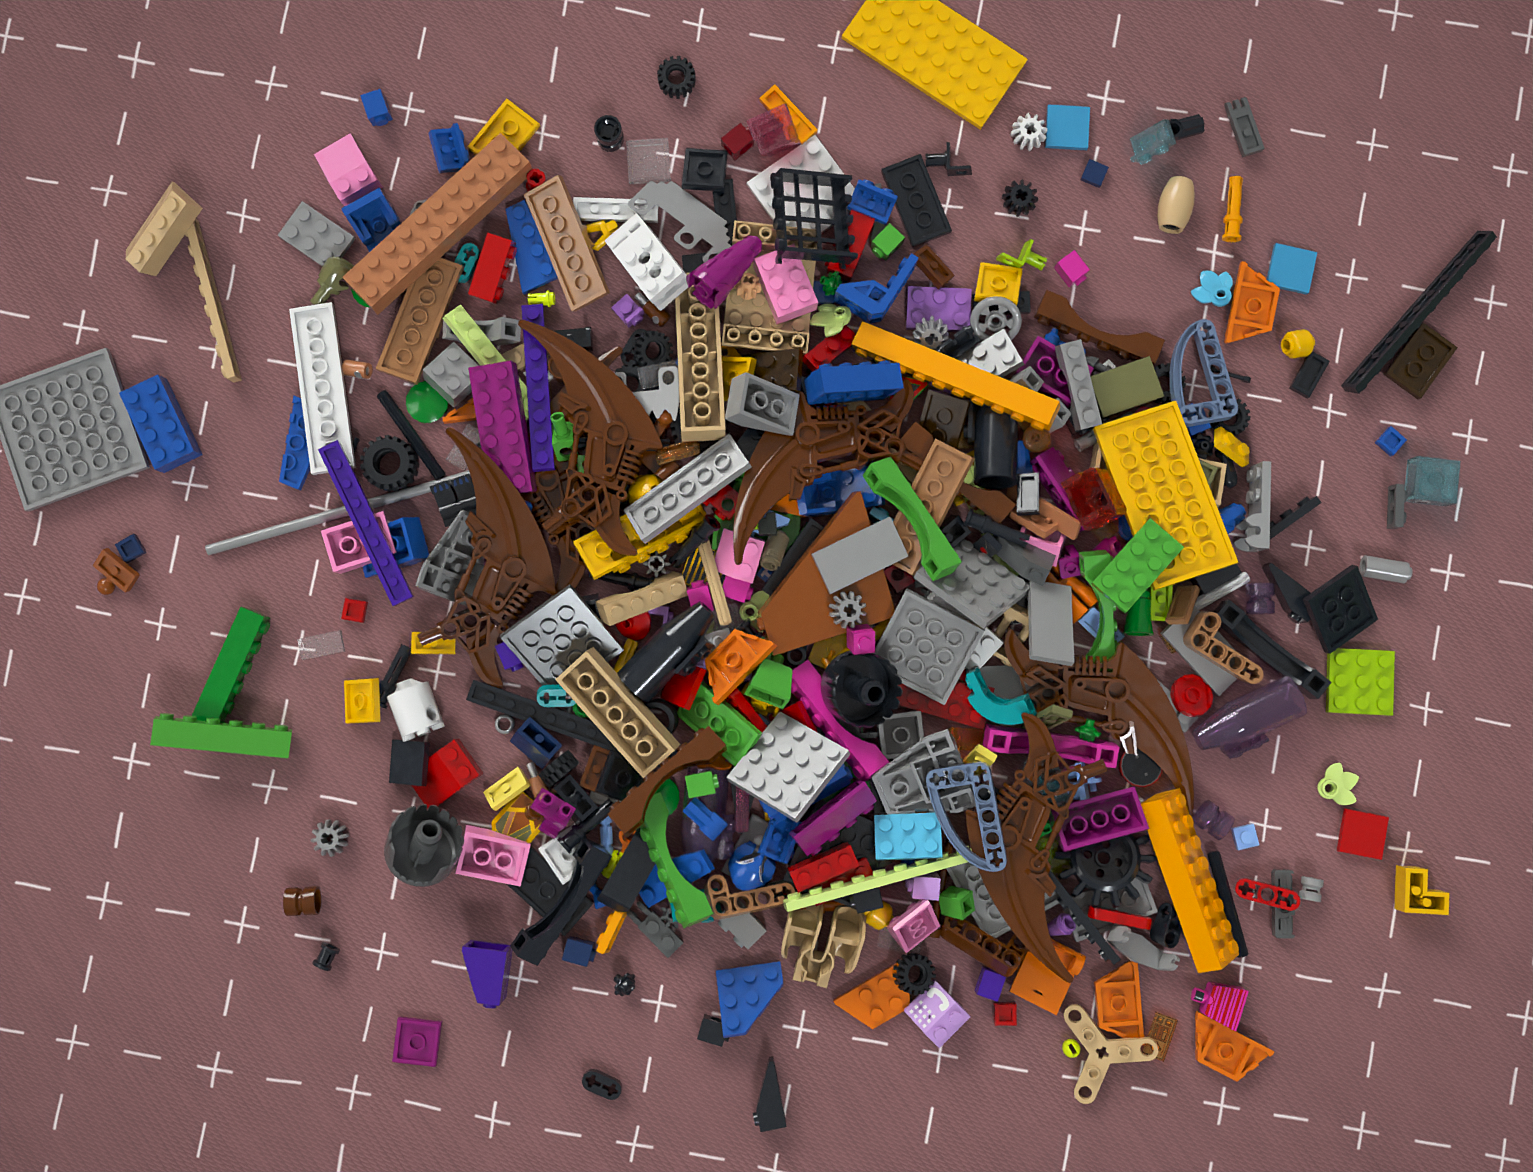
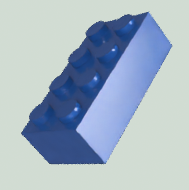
M890 360L881 361L878 364H872L870 361L862 362L858 365L842 363L839 366L833 367L832 364H823L804 379L807 403L809 405L886 400L904 388L900 364L891 363Z
M157 374L119 393L154 470L166 473L203 455L166 378Z

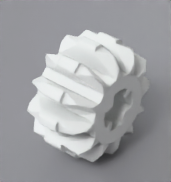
M1029 113L1025 115V118L1019 116L1017 122H1014L1012 125L1014 130L1011 131V137H1015L1014 144L1021 143L1020 149H1023L1025 146H1027L1029 151L1032 150L1033 146L1039 148L1041 142H1044L1046 139L1044 134L1047 132V128L1043 127L1045 122L1044 120L1037 121V114L1033 118H1031Z

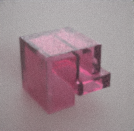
M782 104L746 121L753 141H756L762 156L771 157L801 144L787 104Z

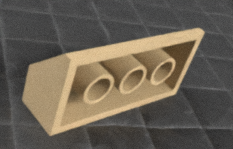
M171 182L127 247L126 260L140 273L157 276L203 208L175 182Z

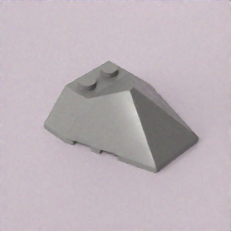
M464 510L459 512L423 563L415 585L420 590L454 602L455 588L467 570L474 549L471 544L473 533L465 523L469 512ZM482 556L477 559L470 574L471 578L464 591L471 596L486 562V559ZM466 601L458 603L467 606Z
M948 729L924 737L872 775V780L887 815L913 814L924 811L935 813L927 788V774L932 769L964 764L956 741ZM956 769L953 771L952 777L955 781L960 782L964 780L965 774L962 770ZM945 771L946 775L941 777L934 773L931 781H935L936 785H939L940 780L947 779V784H949L948 771ZM972 784L939 789L945 811L958 813L968 808L976 807Z

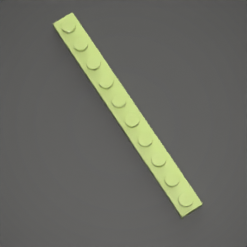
M943 852V858L914 860L915 864H897L893 866V870L879 869L873 871V875L868 877L857 875L851 878L852 881L843 883L842 880L830 883L831 887L824 889L818 886L809 889V893L802 895L800 892L787 895V899H783L784 908L789 912L960 865L968 861L958 852L951 854Z

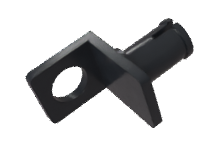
M947 142V151L945 153H926V167L945 166L948 176L972 175L971 165L951 166L950 142Z

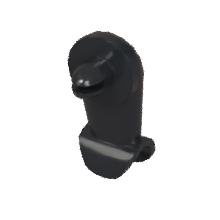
M1216 450V457L1220 458L1221 463L1227 464L1224 486L1231 489L1238 482L1233 460L1220 450Z

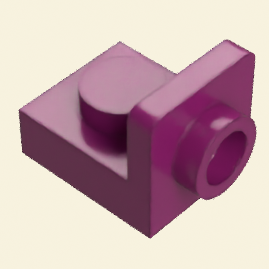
M1073 544L1065 546V555H1063V558L1058 559L1059 572L1062 579L1081 575L1078 551Z

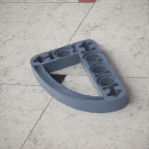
M1207 319L1192 323L1182 333L1174 347L1171 358V401L1176 400L1181 415L1184 413L1186 415L1196 414L1189 420L1187 417H1183L1186 427L1229 420L1238 411L1237 401L1215 326ZM1203 327V329H1207L1208 332L1205 334V332L1201 331L1200 328ZM1193 335L1212 401L1185 405L1182 390V360L1187 342ZM1205 345L1212 346L1214 354H1208L1205 351ZM1210 366H1218L1220 374H1214ZM1216 385H1223L1226 393H1218ZM1223 407L1230 408L1231 411L1228 413L1227 410H1223ZM1202 408H1208L1212 416L1210 418L1205 417L1202 414Z
M983 761L932 769L926 776L927 788L936 817L950 843L964 859L975 867L991 872L1003 870L1007 864V854L990 766ZM978 766H981L983 770L986 769L987 773H984L983 779L984 782L989 780V784L976 785V782H980L979 774L974 773ZM960 769L964 772L965 778L963 781L958 782L953 779L952 773L954 770ZM945 771H948L949 784H947V779L940 780L939 785H936L935 781H931L934 773L941 777L946 775ZM972 784L986 859L972 852L960 839L947 816L939 789ZM981 788H987L991 792V797L988 800H982L979 797L978 791ZM991 810L995 814L994 821L986 822L982 817L983 812ZM988 833H996L999 836V842L997 844H990L986 839ZM1001 847V850H997V855L1003 861L1000 862L999 866H996L995 862H991L994 858V851L989 852L988 849Z

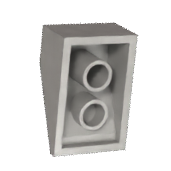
M745 372L731 380L725 419L743 427L792 436L800 395Z

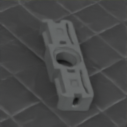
M1273 869L1271 871V884L1292 890L1291 874H1294V872L1289 869ZM1277 891L1278 898L1275 903H1278L1279 899L1283 898L1281 896L1282 891ZM1292 894L1285 897L1288 900V906L1295 903ZM1272 906V935L1274 937H1295L1292 934L1293 916H1291L1295 915V910H1281Z

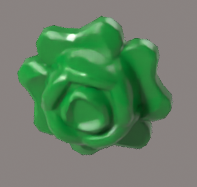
M838 271L829 272L827 277H821L820 283L824 285L823 291H825V295H835L837 288L842 284Z
M1087 718L1085 725L1075 728V731L1079 733L1080 739L1094 741L1096 737L1101 735L1094 727L1095 720Z

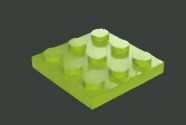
M1338 648L1331 654L1327 653V679L1332 683L1326 689V712L1393 716L1395 651Z

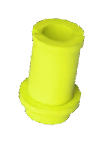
M547 290L546 293H528V297H530L528 298L529 305L543 304V306L548 305V307H551L556 303L555 293L550 292V290Z
M618 850L613 851L608 866L601 872L604 877L609 879L623 855L621 851L618 855Z

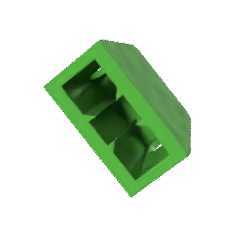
M781 654L772 655L770 660L765 658L759 664L744 695L781 709L786 706L791 697L792 669L783 665L784 657Z

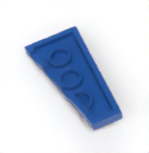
M525 200L506 208L511 239L516 243L515 247H517L515 259L524 295L558 279Z
M293 395L292 403L294 404L292 413H290V428L286 436L285 443L287 445L283 455L279 482L301 491L310 471L302 401L301 398Z
M704 849L671 858L677 870L689 883L715 869ZM656 864L639 892L647 908L667 897V889L664 882H661L658 877Z

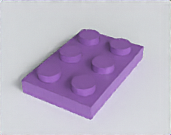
M908 286L906 330H916V323L922 324L923 317L929 321L931 316L934 317L935 321L941 318L943 324L948 326L947 332H958L963 326L967 327L970 325L972 289L942 287L937 289L936 287Z

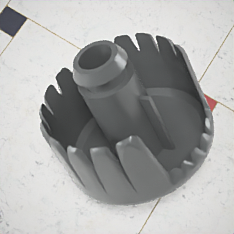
M426 804L419 805L417 809L416 806H411L405 812H401L395 821L392 822L384 845V857L389 870L397 879L411 886L427 887L440 883L452 873L462 853L464 837L462 836L463 829L458 825L457 819L455 817L449 819L450 814L447 810L442 809L439 813V807L436 805H431L428 809Z

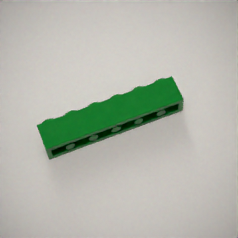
M240 607L192 713V716H196L197 720L206 721V718L220 719L221 723H226L224 721L227 714H230L235 706L233 701L236 694H239L243 688L244 683L242 681L244 676L252 668L253 663L251 661L253 656L261 648V638L270 628V617L249 608Z

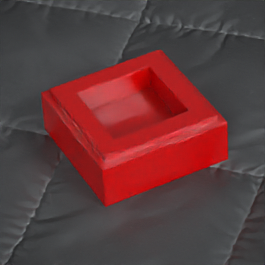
M345 598L341 619L364 623L368 602Z
M994 1002L995 1026H1017L1016 1002Z

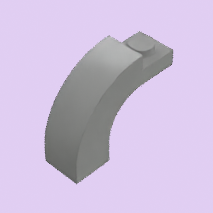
M505 317L488 321L474 320L494 346L520 342L521 328L518 325L519 320ZM443 320L442 339L459 341L462 344Z

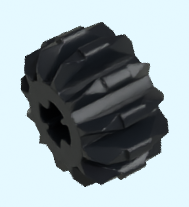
M1023 179L1020 180L1019 185L1014 180L1011 186L1005 187L1004 191L1006 193L1002 195V199L1005 200L1003 207H1010L1009 214L1016 211L1017 217L1020 216L1021 212L1026 216L1029 214V210L1033 211L1035 209L1034 203L1038 202V197L1034 195L1037 193V189H1030L1032 186L1031 182L1026 186Z

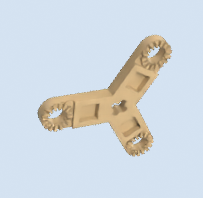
M1071 1004L1065 1009V1022L1089 1053L1074 1089L1075 1098L1080 1103L1089 1104L1095 1100L1110 1064L1151 1061L1158 1055V1045L1150 1037L1107 1039L1081 1005ZM1071 1010H1078L1081 1013L1082 1017L1079 1021H1073L1069 1018ZM1144 1043H1149L1153 1046L1154 1050L1151 1054L1147 1055L1142 1053L1140 1047ZM1106 1047L1108 1055L1100 1057L1096 1049ZM1087 1086L1091 1089L1092 1094L1090 1097H1082L1079 1089Z

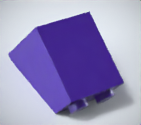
M470 940L462 946V953L476 1001L483 1004L485 1008H496V1006L501 1005L507 996L513 950L507 944Z

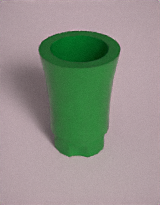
M1145 591L1126 612L1124 635H1154L1150 592Z

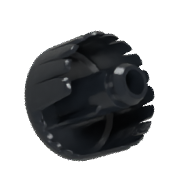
M850 650L836 656L826 667L821 680V695L827 709L838 719L855 727L871 728L874 725L884 723V718H890L893 715L891 709L899 707L900 701L896 697H900L903 694L902 688L898 686L902 684V679L897 675V668L888 659L874 653L854 655Z

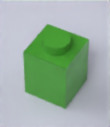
M889 223L872 241V252L879 259L883 258L887 261L903 244L905 237Z
M712 770L685 776L689 798L716 793L715 788L719 787L717 774L713 775Z
M955 886L948 887L939 894L941 915L964 920L975 911L973 891Z

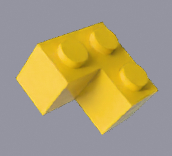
M1396 865L1394 909L1405 913L1449 915V893L1441 890L1427 889L1428 869Z

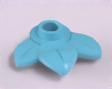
M1202 271L1200 274L1201 286L1191 290L1192 296L1204 304L1212 302L1218 307L1227 305L1232 297L1230 291L1233 285L1232 277L1227 272H1223L1218 276L1212 271ZM1218 293H1222V294H1224L1225 296H1224V297H1218L1217 294H1218Z

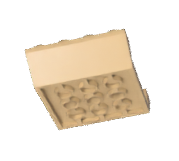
M734 221L732 245L751 235L757 236L762 241V251L757 257L776 251V230H774L772 224ZM786 226L787 235H797V227ZM802 228V236L816 237V229ZM787 240V246L795 244V247L798 248V241ZM803 241V248L817 249V243ZM801 260L813 288L816 261ZM753 261L751 263V266L745 271V273H751L757 277L756 272L753 268ZM762 287L761 292L756 293V298L750 300L742 299L739 295L737 296V289L735 288L730 291L726 299L722 346L767 351L800 348L803 350V355L808 353L811 312L777 325Z

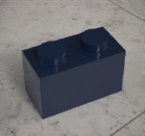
M531 717L523 723L510 740L513 745L541 769L549 763L563 746Z

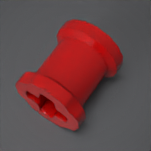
M539 169L529 171L526 175L527 192L545 182L544 172Z

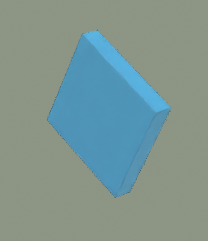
M1048 104L1045 148L1087 151L1090 107Z
M1279 243L1274 244L1266 280L1274 283L1280 289L1307 295L1311 286L1317 252Z

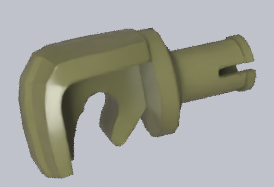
M329 257L318 275L317 282L320 288L310 302L314 305L326 303L331 294L339 295L342 290L349 289L346 282L340 280L343 279L342 277L354 265L340 257Z

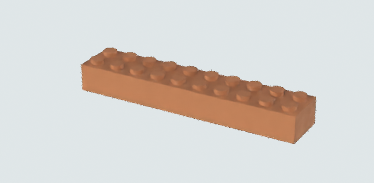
M500 133L342 278L379 315L526 180V175L532 170L530 162Z

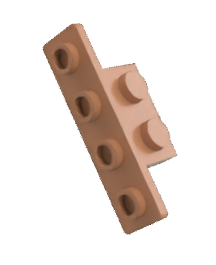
M1017 484L1008 488L1006 494L1016 506ZM1041 497L1039 515L1018 516L1017 507L1010 514L1012 520L1043 539L1057 530L1070 539L1075 540L1081 527L1079 520Z

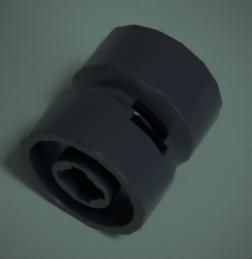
M612 115L600 117L594 125L598 145L607 152L617 151L624 142L620 121Z

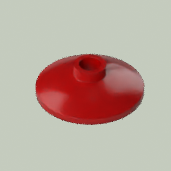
M647 611L615 625L626 638L640 640L650 632L651 618Z

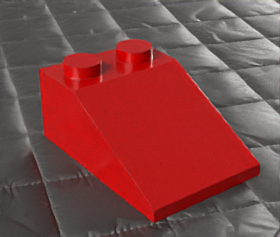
M454 739L429 757L427 786H411L423 803L427 805L428 809L431 805H441L484 773L460 739Z

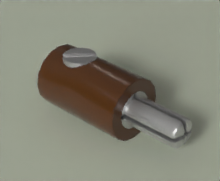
M640 292L635 295V299L643 305L644 313L660 328L669 321L671 315L664 309L660 311L655 304L647 300Z

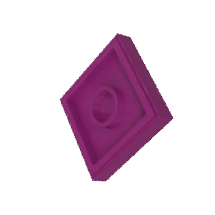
M399 1016L397 1019L392 1062L436 1067L443 1021Z

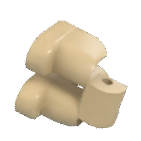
M823 904L817 907L815 905L807 906L803 910L800 908L789 911L783 934L781 955L787 959L790 946L800 947L795 963L793 980L800 982L807 980L815 982L816 986L827 988L831 971L834 967L835 956L845 960L844 973L849 974L853 972L865 940L866 916L864 913L857 914L856 909L846 905L836 907L832 916L827 943L824 951L821 952L814 950L822 925Z

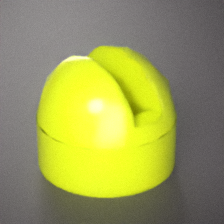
M1067 1039L1062 1045L1063 1053L1067 1057L1075 1058L1080 1054L1081 1048L1076 1040ZM1068 1045H1073L1076 1051L1074 1054H1072V1051Z

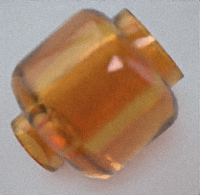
M1030 426L1025 430L1022 440L1026 449L1032 453L1039 454L1049 449L1052 443V435L1049 430L1043 429L1041 431Z

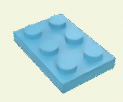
M935 813L874 815L876 860L943 858L942 827Z

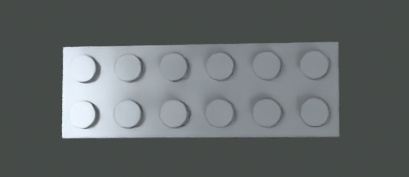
M728 434L624 509V512L640 539L646 544L752 466L733 437Z

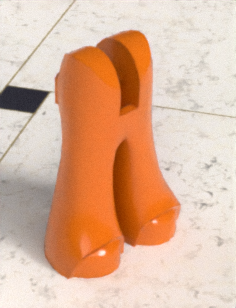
M1058 563L1056 567L1052 566L1051 569L1058 575L1059 579L1057 580L1049 572L1045 582L1071 586V590L1084 602L1085 605L1072 594L1074 624L1089 610L1088 608H1091L1097 602V598L1092 587L1083 583L1076 576L1062 579Z

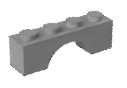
M1082 340L1056 346L1055 351L1059 367L1065 375L1070 391V411L1075 431L1101 425L1102 421Z

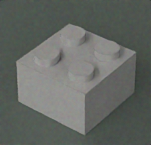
M453 342L423 369V378L455 408L472 392L468 368L479 365Z
M921 711L895 713L890 718H884V723L876 725L879 750L887 759L897 758L924 738Z

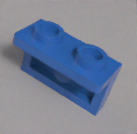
M453 123L451 128L429 131L428 134L439 173L458 172L469 162V152L465 150L463 143L464 134L459 129L458 123Z
M858 180L852 194V201L847 206V209L874 218L875 221L886 225L898 196L894 195V192L890 189L876 187L869 180Z
M787 818L773 826L769 821L757 853H764L765 857L787 864L794 856V846L796 843L789 832L802 822L798 821L796 823Z

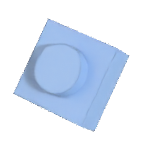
M1250 823L1231 828L1236 850L1259 845L1254 824Z

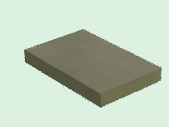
M1150 356L1090 376L1102 418L1164 397Z

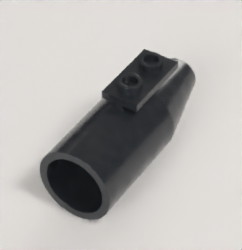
M971 401L966 417L968 418V425H964V438H968V445H972V442H974L973 483L978 487L986 489H1006L1017 484L1018 421L1012 419L1008 413L1003 412V414H999L991 410V406L986 404L980 406Z
M699 601L663 624L617 672L621 681L636 696L646 702H650L675 674L682 676L690 675L696 669L698 662L708 657L711 649L715 646L704 637L715 618V614L703 602Z

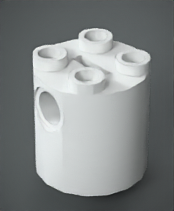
M410 678L397 683L395 692L387 696L403 742L415 738L416 733L418 737L431 733L430 728L434 731L445 727L429 682H420Z

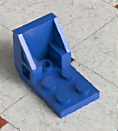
M380 188L341 208L369 252L402 223L390 201Z
M912 253L908 259L904 257L898 266L897 276L893 275L886 285L887 288L875 280L840 284L835 292L834 302L840 306L848 307L852 314L868 324L881 322L913 273L919 257Z
M866 466L861 470L855 468L823 474L821 478L814 479L812 485L804 487L801 499L797 500L799 515L820 517L835 514L849 495L855 491H861L865 508L885 505V500L883 497L875 494L864 479L863 474L869 467Z

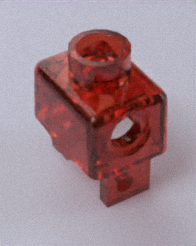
M1091 467L1061 482L1074 514L1078 517L1080 525L1086 531L1099 529L1127 512L1123 499L1109 471L1106 469ZM1102 492L1108 502L1106 506H1103L1101 503Z

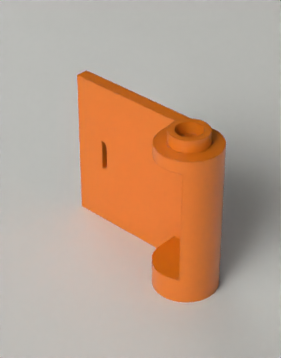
M1051 938L1055 951L1064 967L1073 977L1074 975L1077 976L1084 966L1086 956ZM1028 950L1009 992L1057 1015L1071 983L1057 976Z

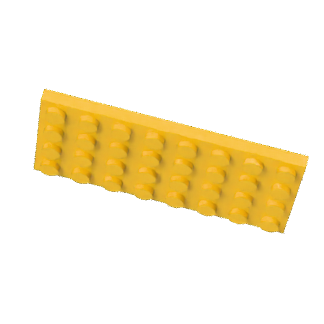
M866 0L841 38L980 130L1028 60L938 0Z
M1176 400L1093 428L1132 535L1134 536L1151 518L1184 546L1180 553L1151 584L1153 591L1238 563Z

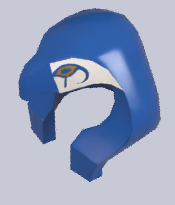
M750 840L740 845L730 856L728 862V870L732 882L736 888L742 891L766 886L772 879L776 868V861L767 857L764 862V872L762 875L764 853L739 862L741 858L751 855L757 845Z

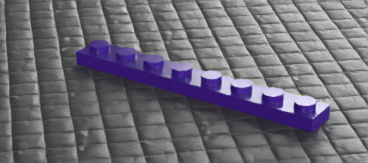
M543 304L521 305L522 320L545 327ZM523 329L533 472L555 470L552 446L547 351L536 338Z
M336 440L319 448L318 451L392 606L395 607L413 598L414 595L340 441Z

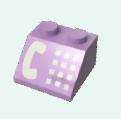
M934 979L933 986L928 985L930 990H924V994H919L904 1011L923 1033L940 1048L970 1018V1015Z

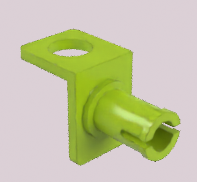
M1032 239L1024 243L1018 259L1006 253H1001L996 257L997 261L1011 267L1020 268L1024 263H1027L1040 271L1045 266L1044 262H1047L1046 257L1031 251V246L1034 242Z

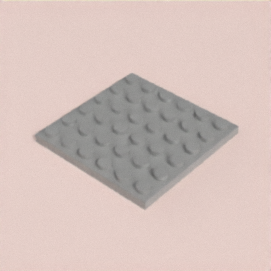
M103 348L0 385V439L25 511H32L150 468L140 437L119 395L124 390L110 349Z

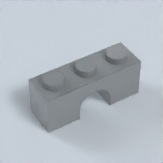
M1031 366L1010 379L1011 382L1036 392L1044 383ZM1061 401L1060 410L1050 430L1043 429L1042 431L1045 435L1063 427L1072 414Z

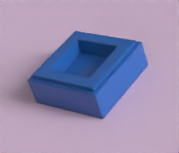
M1389 426L1375 441V444L1391 457L1407 439L1392 426Z

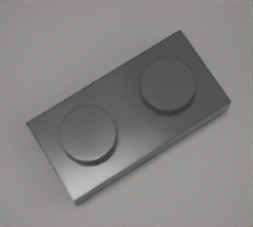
M1405 484L1388 486L1387 529L1404 527L1407 518L1404 511V503L1407 500Z

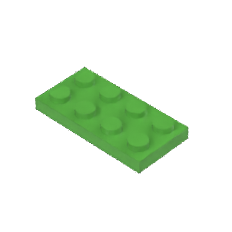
M1150 518L1091 585L1122 612L1126 613L1180 553L1184 546Z
M702 681L691 709L687 710L680 707L677 711L678 716L695 732L700 728L705 729L709 726L727 746V750L722 756L733 766H736L741 758L756 745L762 732L725 700L720 705L715 704L712 700V697H714L713 689Z

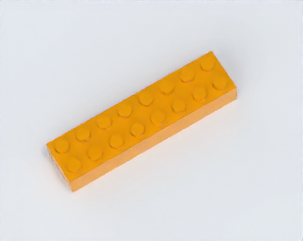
M1180 788L1157 793L1143 801L1141 806L1149 826L1147 830L1196 969L1198 973L1222 970L1239 955V947L1233 938L1231 924L1225 916L1223 902L1216 891V882L1211 877L1208 860L1201 849V840L1196 835L1193 818L1187 810L1185 796L1181 793Z

